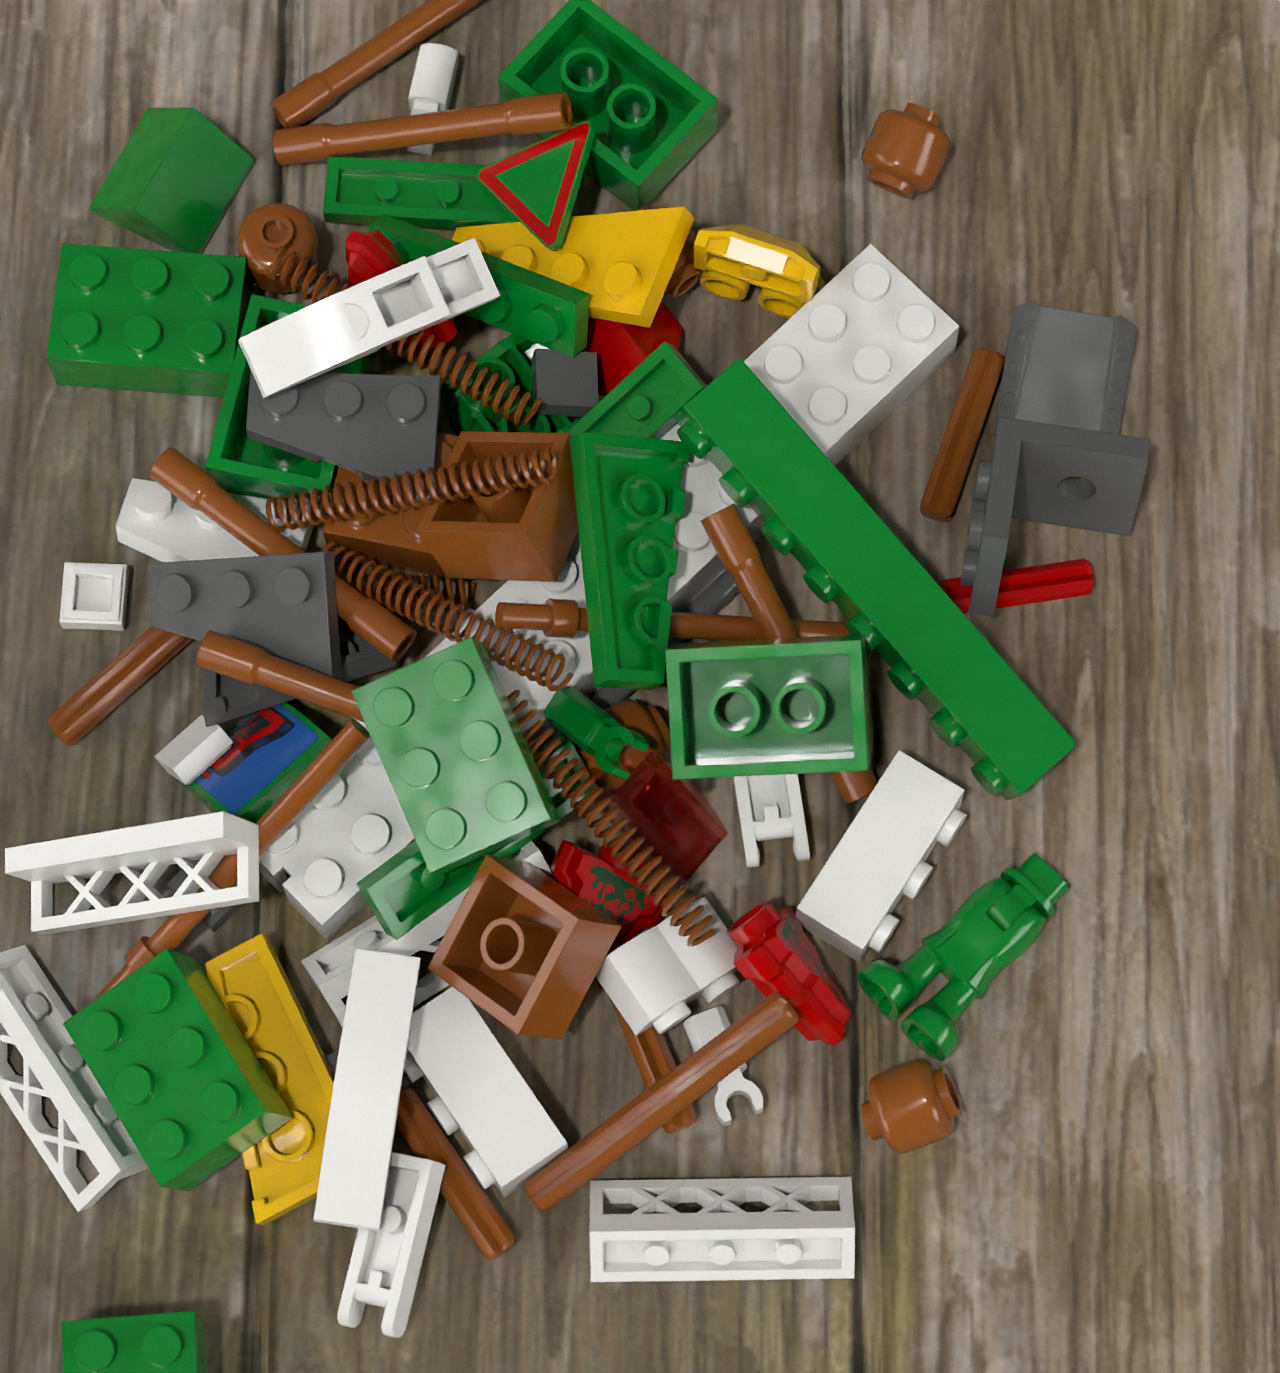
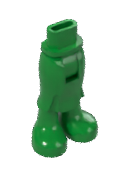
M1031 854L1017 869L1007 867L1000 876L979 887L966 899L944 926L935 933L921 939L922 947L908 959L897 966H893L884 960H874L857 974V980L874 1006L883 1016L894 1022L912 1005L913 1001L926 986L941 973L949 982L931 999L915 1008L902 1021L901 1030L907 1039L918 1049L938 1061H945L959 1044L955 1024L962 1013L974 999H983L989 984L994 978L1034 943L1045 923L1054 917L1055 910L1053 905L1069 890V887L1043 859L1036 854Z

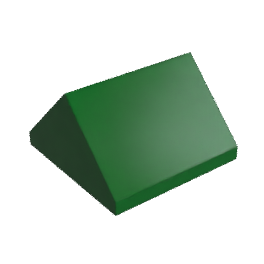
M147 108L89 209L91 213L170 251L202 254L255 161L250 154L195 108Z

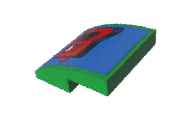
M287 702L253 712L228 734V737L233 741L232 747L191 784L183 785L212 813L224 811L256 823L331 742V739Z

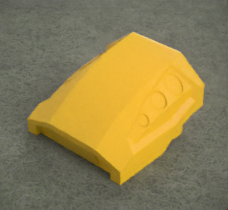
M744 224L702 228L698 231L694 242V268L703 270L699 282L704 289L716 296L729 300H743L746 298L750 284L762 287L758 297V303L761 307L772 314L790 319L809 300L812 301V298L825 286V282L820 276V266L812 259L807 248L800 242Z

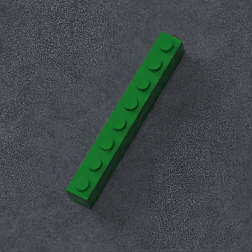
M741 358L737 359L694 396L674 416L673 419L680 425L677 434L686 448L699 459L707 456L721 472L722 476L719 478V482L727 495L741 507L749 504L765 523L761 526V531L768 542L782 555L786 556L791 553L807 571L803 574V579L810 590L826 604L833 601L849 619L845 623L849 634H865V650L871 652L875 649L891 667L887 671V675L899 692L910 700L917 697L933 715L929 719V723L939 738L952 748L959 745L975 763L971 767V772L986 791L993 796H998L1001 793L1006 800L1022 795L1077 745Z

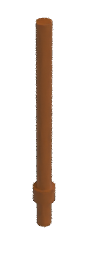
M549 598L544 605L499 602L496 607L495 622L498 628L543 630L546 637L574 638L577 632L589 633L586 607H578L575 600ZM671 613L669 638L721 641L764 639L754 617ZM790 619L799 637L850 635L845 627L846 622Z
M351 719L255 823L259 825V857L371 737L363 725ZM237 854L226 855L209 875L208 878L219 889L231 888L237 882ZM200 887L196 893L205 891ZM211 909L171 915L150 938L147 936L141 937L125 955L127 962L125 966L101 990L96 998H99L166 948L174 951Z

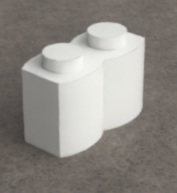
M705 896L694 901L678 919L699 905H704V910L688 928L707 915H713L712 921L696 938L710 929H714L716 934L696 946H687V940L690 935L685 937L679 936L681 925L677 927L670 926L672 918L670 916L657 926L641 933L607 955L595 977L635 1035L646 1031L652 1026L661 1035L692 1013L686 1004L700 996H703L706 1002L711 1004L740 983L735 976L738 969L733 964L734 955L738 947L728 935L726 926Z

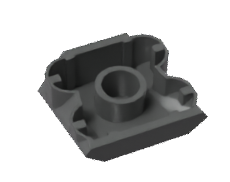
M1035 301L1014 307L993 436L996 438L999 417L1119 434L1137 326L1122 315L1111 317L1041 306Z

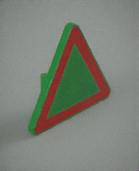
M584 120L571 126L570 129L562 130L486 165L477 173V180L551 251H556L562 246L595 137L596 127L589 121Z

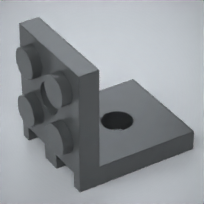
M999 417L991 461L979 460L974 498L984 500L972 499L968 522V548L965 549L960 586L972 587L968 613L994 616L1008 546L1011 518L1130 536L1148 464L1151 439ZM1068 477H1082L1087 479V481H1075Z

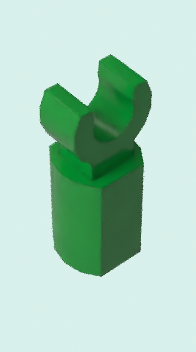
M565 686L556 691L543 711L545 719L586 753L595 756L597 766L602 771L619 779L627 780L630 776V772L623 768L619 762L621 750L626 745H630L645 752L649 747L642 735L620 726L612 716L575 687Z

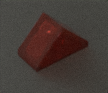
M651 751L613 794L612 800L609 803L610 811L614 807H620V812L610 822L615 824L624 816L628 817V822L620 830L624 833L632 826H636L637 831L630 838L635 841L640 836H645V841L640 846L643 849H646L648 846H654L650 854L654 858L662 856L661 863L664 866H670V870L685 881L693 875L727 834L680 779L673 780L672 770L657 754Z

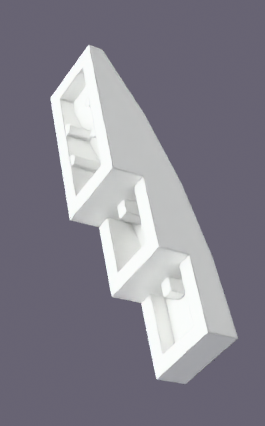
M355 948L321 1164L314 1222L379 1231L420 968V958Z

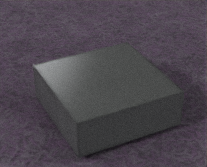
M535 348L531 358L533 403L538 398H541L542 401L535 414L584 417L599 403L597 353L579 352L576 356L570 357L555 350Z

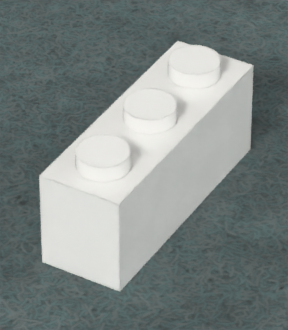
M899 750L798 905L796 917L801 922L802 927L859 963L870 947L880 953L900 921L891 914L903 895H906L914 900L929 878L933 867L925 861L937 842L948 847L966 819L967 814L959 810L965 790Z
M451 987L412 1013L404 1073L412 1083L423 1077L436 1096L427 1103L430 1111L448 1136L459 1130L472 1150L463 1158L484 1190L495 1183L505 1198L568 1150L566 1140L466 996Z

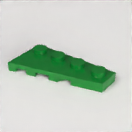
M581 432L571 438L569 442L594 687L651 690L664 682L665 650L668 647L672 606L666 601L669 578L676 574L679 550L673 549L676 519L683 516L686 491L680 489L682 467L689 463L690 451L682 441Z

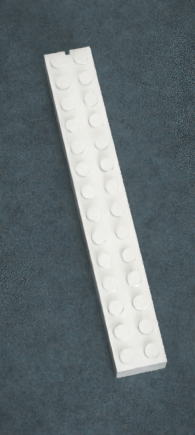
M870 244L812 298V301L809 300L755 350L744 363L835 466L955 353L959 325ZM677 423L661 439L681 441L677 434L680 425ZM691 452L689 463L682 467L680 489L686 492L683 516L676 519L673 549L679 550L676 574L669 578L666 601L672 606V612H680L725 570L701 523L702 519L731 504H735L753 541L763 534L761 526L765 524L749 504L741 507L727 495L719 482V478L722 476L721 472L707 456L699 459ZM579 531L557 582L508 580L476 609L474 614H483L485 620L491 618L496 625L495 611L499 602L544 605L546 600L551 598L575 600L578 607H586ZM470 616L462 622L459 634L465 629ZM479 619L471 628L469 638L476 632L480 623ZM489 624L481 633L480 642L486 637L490 627ZM499 629L494 633L489 649L496 642L500 632ZM513 629L515 635L521 633L524 635L525 640L532 638L535 645L542 643L545 650L552 648L555 656L560 653L564 654V670L552 685H559L568 673H573L571 681L566 686L575 687L588 698L599 688L594 687L589 633L577 632L574 638L546 637L543 630ZM509 634L504 638L501 644L500 653L503 651V649L506 647L509 641ZM446 637L426 657L457 644V642L450 641ZM518 639L514 643L511 649L510 658L516 652L520 643V639ZM528 644L523 650L520 658V663L526 657L530 648V644ZM538 649L535 652L531 660L530 668L536 662L540 653V649ZM548 654L547 657L544 659L540 673L545 669L546 665L548 664L550 654ZM560 659L555 663L551 672V677L556 673L560 664ZM491 661L506 697L514 690H520V695L509 703L511 708L513 709L523 699L529 700L528 705L515 716L516 720L524 717L531 709H537V714L521 728V731L527 730L539 719H545L543 711L556 691H550L547 686H540L536 681H530L526 676H520L516 671H510L506 666H500L496 661ZM545 719V724L526 743L535 740L547 729H553L554 731L556 727ZM357 720V722H359L367 729L366 724L364 722ZM371 737L259 857V872L280 893L285 891L289 903L328 942L369 905L356 883L415 841ZM285 871L291 876L288 879L285 874Z

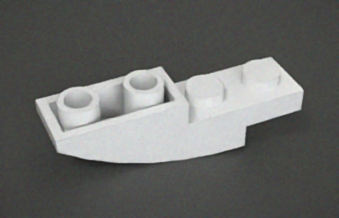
M472 238L429 257L423 256L336 293L239 338L238 342L263 398H266L374 353L390 343L498 298L500 294L475 238Z

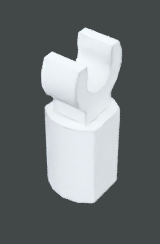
M421 44L408 97L409 107L412 110L410 115L448 110L459 65L457 50L441 44ZM435 143L408 146V151L432 155Z
M722 1006L691 1016L683 1022L694 1053L731 1025ZM746 1062L715 1085L717 1093L714 1098V1112L718 1121L724 1127L732 1122L726 1103L734 1095H743L748 1098L755 1115L763 1112V1096L760 1089L752 1081L744 1079L742 1072L748 1068Z

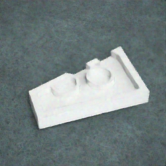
M132 478L115 525L118 542L161 562L259 556L201 511L190 508L158 482ZM229 493L270 524L265 508L267 499ZM282 501L283 511H284V515H285V517H286L285 504H284V502ZM271 502V511L274 520L279 526H283L284 524L282 523L281 519H275L274 507ZM294 503L295 512L297 514V505L296 503ZM302 516V522H305L306 519ZM291 517L290 524H294L295 521ZM312 524L307 528L299 526L295 530L287 528L281 533L306 551L314 526Z

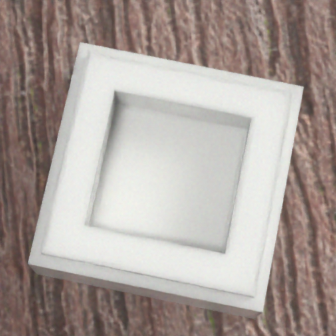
M64 562L59 619L62 629L125 631L130 572L128 566L122 564Z
M200 715L154 757L167 773L187 785L191 784L232 747L233 741L219 725L206 727L204 716Z

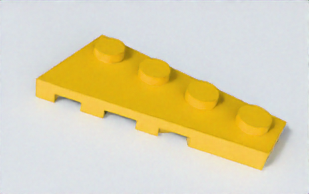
M685 206L570 217L562 246L556 251L546 248L521 222L457 227L452 240L463 243L475 238L481 252L589 293L588 317L650 328L695 218Z
M261 933L206 962L205 966L209 981L293 1116L292 1119L242 1154L245 1169L249 1170L254 1201H252L255 1221L256 1224L264 1226L317 1198L335 1078L269 938Z

